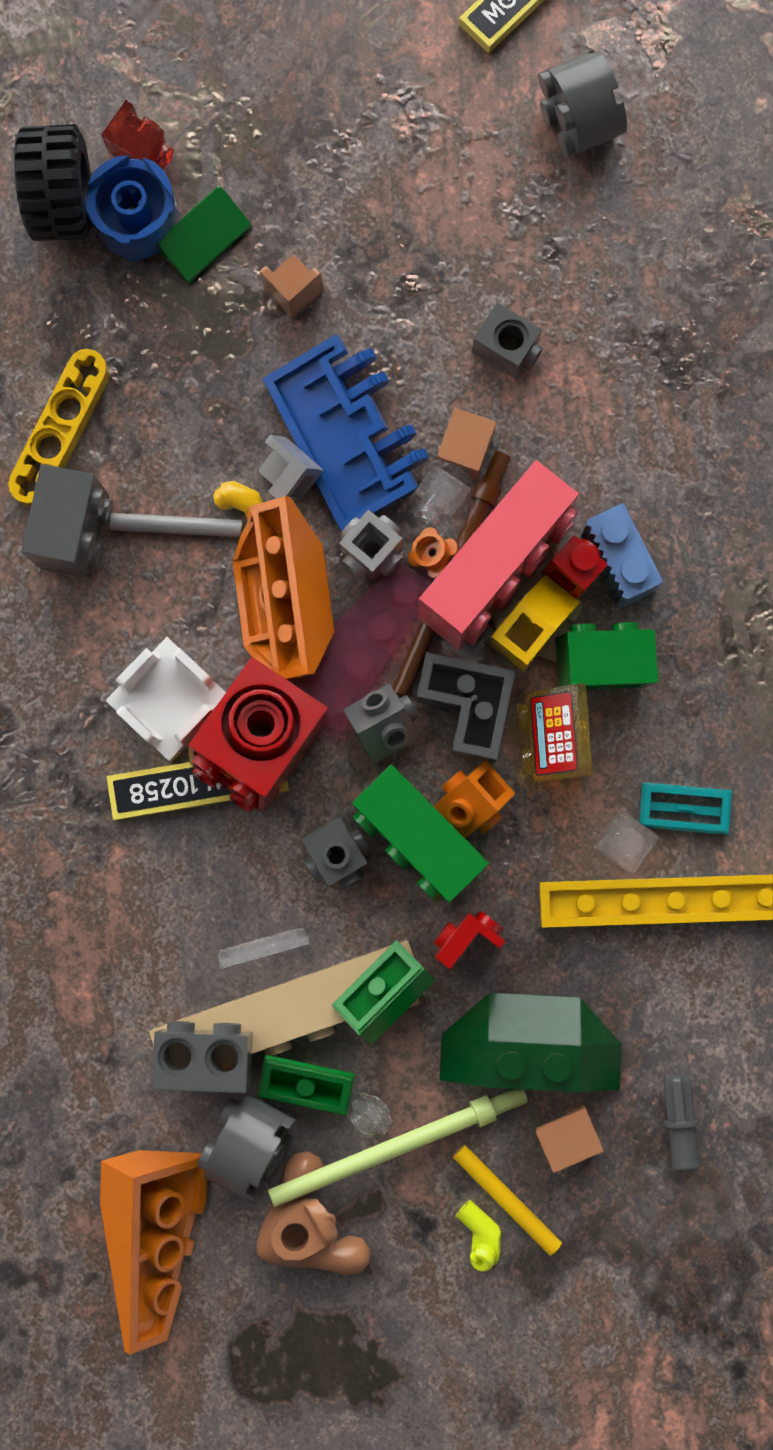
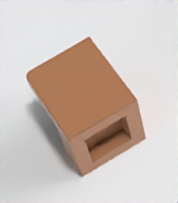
M294 254L274 272L267 266L259 271L263 289L292 319L324 291L322 274L315 267L309 271Z
M454 407L438 452L439 460L470 470L469 478L478 480L495 432L496 422Z
M582 1103L565 1109L567 1115L536 1128L537 1137L553 1173L604 1152L587 1110Z

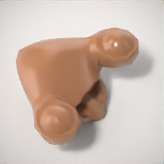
M309 1151L294 1154L285 1164L281 1184L324 1167L320 1157ZM308 1194L277 1207H274L272 1204L261 1226L257 1240V1256L268 1263L285 1267L324 1270L345 1276L360 1274L370 1264L371 1249L361 1237L348 1235L337 1240L338 1233L335 1225V1215L328 1213L317 1198H310Z

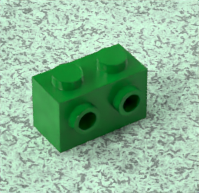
M638 622L613 624L610 631H596V624H576L569 626V632L555 638L559 691L645 688L658 683L655 629L639 630Z

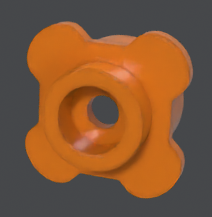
M428 527L413 542L412 549L408 554V561L413 567L421 566L426 569L428 575L436 579L445 568L449 559L458 553L459 547L454 539H444L435 528ZM436 549V555L431 557L430 551Z

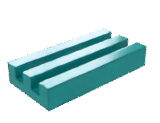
M641 783L640 815L637 827L729 835L732 790ZM651 793L721 799V808L651 801ZM650 811L720 817V823L716 825L650 819L649 816Z

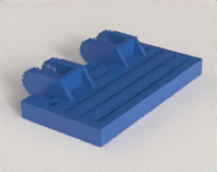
M335 334L262 379L297 447L324 470L315 482L340 530L343 531L355 517L360 519L368 509L377 515L421 490L410 471L425 463L429 456L425 448L410 452L407 456L391 465L388 464L384 455L408 443L417 433L413 425H406L374 443L373 438L389 430L371 395L385 387L389 380L385 372L376 373L349 389L345 380L370 366L376 361L377 357L373 349L369 348L334 366V362L349 354L342 338Z

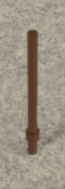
M495 451L483 480L477 481L470 497L473 500L472 506L456 540L459 550L484 522L489 508H495L501 494V490L498 487L511 460V457L503 452ZM421 621L392 687L395 693L402 697L408 696L435 635V631L423 621Z

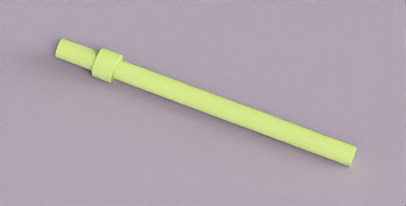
M512 1089L490 1099L487 1095L470 1101V1107L268 1189L274 1207H277L475 1124L480 1128L497 1121V1115L528 1103L524 1089Z

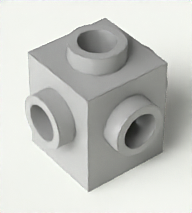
M368 509L360 519L358 517L352 519L340 534L342 540L339 542L341 553L345 556L341 562L360 579L365 574L374 582L381 574L386 577L390 576L404 558L400 554L403 550V539L400 537L402 531L386 516L382 515L378 518ZM369 545H377L381 549L374 558H370L364 553Z

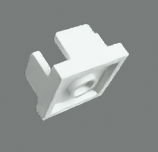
M166 637L152 652L146 648L116 679L120 686L106 701L144 740L154 746L168 761L172 762L188 746L226 692L186 653Z

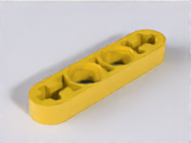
M79 350L69 359L10 475L8 482L9 491L25 507L31 508L34 491H30L27 496H24L25 491L20 485L23 480L30 482L37 471L33 465H30L31 461L35 460L39 465L45 464L65 468L108 383L110 376L109 367L102 355L95 350ZM94 362V366L99 373L96 377L93 375L87 376L82 386L89 393L85 397L77 389L70 388L69 386L73 383L79 389L83 381V375L79 368L81 366L89 367ZM72 398L80 402L81 410L76 418L64 420L58 416V407L62 401ZM47 437H56L61 441L59 454L50 459L42 458L38 452L40 442Z

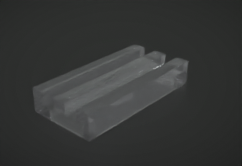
M304 926L219 950L217 956L222 969L310 944L311 940L308 928L305 929Z

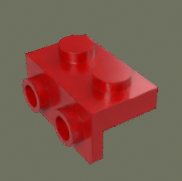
M479 911L475 917L466 912L456 926L448 922L435 938L433 944L439 949L435 952L434 956L451 969L478 933L501 949L506 941L498 935L504 928L482 911Z

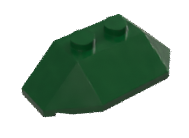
M489 992L441 1034L439 1080L486 1088L562 1092L620 1090L622 1044L580 997Z

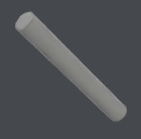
M111 513L110 529L114 531L240 538L243 531V520Z

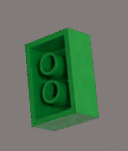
M392 764L352 802V805L358 811L352 818L371 838L379 832L390 843L385 852L403 870L410 864L422 876L417 884L434 902L443 897L450 903L489 864Z

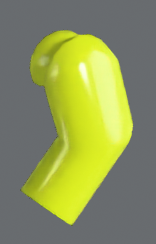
M469 1199L460 1208L455 1217L472 1232L471 1265L478 1271L486 1272L491 1270L499 1261L501 1255V1229L497 1223Z

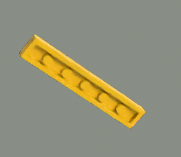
M773 874L539 882L540 927L773 920Z

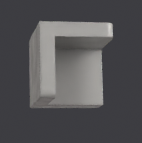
M270 434L265 443L273 451L262 464L259 472L273 484L268 491L273 497L288 496L292 498L295 504H299L324 470L287 437Z

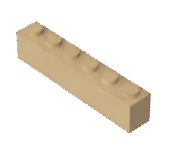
M408 939L399 942L414 957ZM390 946L176 1021L195 1022V1030L213 1031V1023H240L241 1032H252L251 1054L264 1050L265 1055L269 1056L282 1053L292 1048L290 1040L307 1035L309 1042L322 1039L335 1033L332 1025L345 1021L332 1004ZM419 998L410 1007L420 1004ZM167 1024L149 1031L153 1046L154 1033L160 1029H167ZM173 1043L170 1046L168 1052L170 1061L177 1067H187L191 1062L190 1049L183 1043ZM221 1044L216 1047L214 1053L216 1063L225 1069L236 1067L238 1053L235 1048L228 1044Z

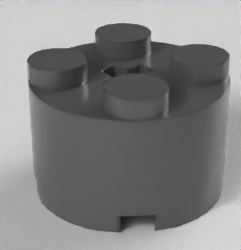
M594 50L585 52L537 74L541 91L546 98L540 101L543 118L549 127L554 124L556 125L559 132L557 134L558 143L566 158L580 154L626 133L627 116L624 102L616 104L613 89L619 86L610 65L598 50L595 52Z
M247 1095L243 1099H239L238 1102L234 1099L229 1101L219 1120V1124L224 1126L216 1144L212 1141L207 1144L197 1166L205 1170L204 1176L206 1179L255 1205L264 1195L256 1191L262 1180L271 1184L293 1140V1137L286 1133L287 1128H297L298 1120L251 1095Z

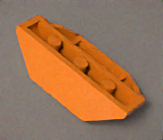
M283 496L250 506L246 517L248 522L241 533L233 558V569L244 648L253 658L286 680L315 673L335 631L323 544L292 498Z

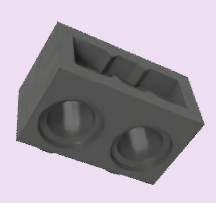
M168 1021L167 1029H160L154 1033L152 1090L246 1093L250 1089L252 1032H241L240 1023H213V1031L195 1030V1022ZM173 1043H183L190 1049L191 1062L187 1067H177L170 1061L168 1052ZM228 1044L235 1048L238 1053L236 1067L225 1069L216 1063L214 1053L218 1045Z

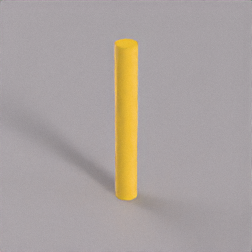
M465 1144L453 1155L452 1158L549 1256L553 1255L560 1248L562 1242Z

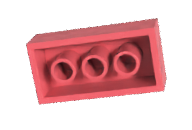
M535 460L420 596L418 618L458 651L466 642L472 646L475 645L489 627L488 621L492 617L490 615L495 608L502 612L509 605L518 592L516 588L521 582L519 579L524 574L531 578L545 561L546 557L544 555L550 547L548 544L553 541L558 545L574 526L572 521L578 514L574 507L579 493L539 461Z

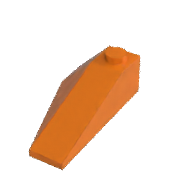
M137 1150L101 1161L100 1207L124 1351L129 1355L168 1340L182 1290L178 1277L184 1256H191L195 1241L190 1239V1234L196 1214H203L207 1200L205 1170L197 1166L202 1153Z

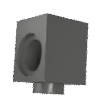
M496 303L473 339L472 353L516 379L523 367L530 371L543 350V347L538 345L542 329L501 304ZM506 336H512L517 338L522 346L514 351L505 350L499 344V340Z

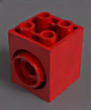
M251 657L188 744L190 765L195 767L192 773L210 787L214 788L218 783L232 792L229 798L245 811L251 813L255 808L264 814L324 729L328 707ZM256 729H264L270 734L265 737H257L251 734V732Z

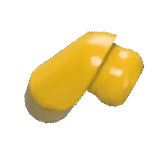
M235 481L222 483L220 488L215 490L213 494L214 503L219 509L230 510L235 508L243 511L246 517L250 506L263 503L260 494L256 490Z

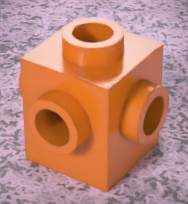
M485 760L467 776L462 770H459L445 782L441 788L446 794L434 807L464 838L476 829L483 835L502 818L498 811L512 798L515 792L489 762Z

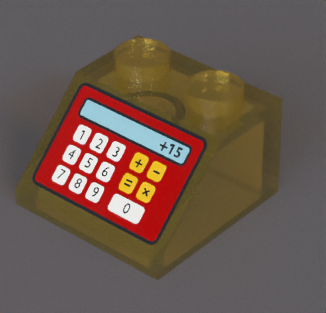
M586 683L527 692L524 697L525 704H517L519 731L527 730L528 748H521L520 751L522 775H530L531 785L580 782L593 776Z

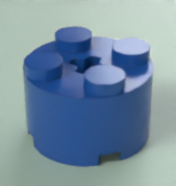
M118 156L104 162L91 175L88 183L87 198L85 199L86 210L104 246L114 254L130 262H137L158 254L160 251L157 243L180 221L179 207L171 183L162 168L145 158L140 160L130 159L129 156Z

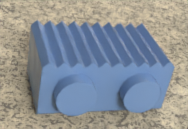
M619 504L588 519L581 536L585 537L586 540L593 543L600 550L601 558L608 564L600 575L606 577L604 583L610 585L608 591L614 592L612 598L618 600L616 606L623 608L657 591L664 582L625 504Z

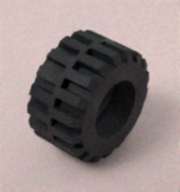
M76 124L20 127L15 141L14 170L19 210L28 235L32 241L88 238L92 222L87 214L85 199L87 198L91 172L85 140Z

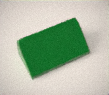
M217 186L177 222L164 238L157 243L160 254L190 284L249 230L252 225L221 186Z
M396 940L332 1006L361 1038L372 1044L434 983L435 978Z
M265 1055L258 1097L347 1116L355 1074Z

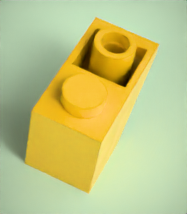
M545 575L491 636L489 645L525 672L580 602Z

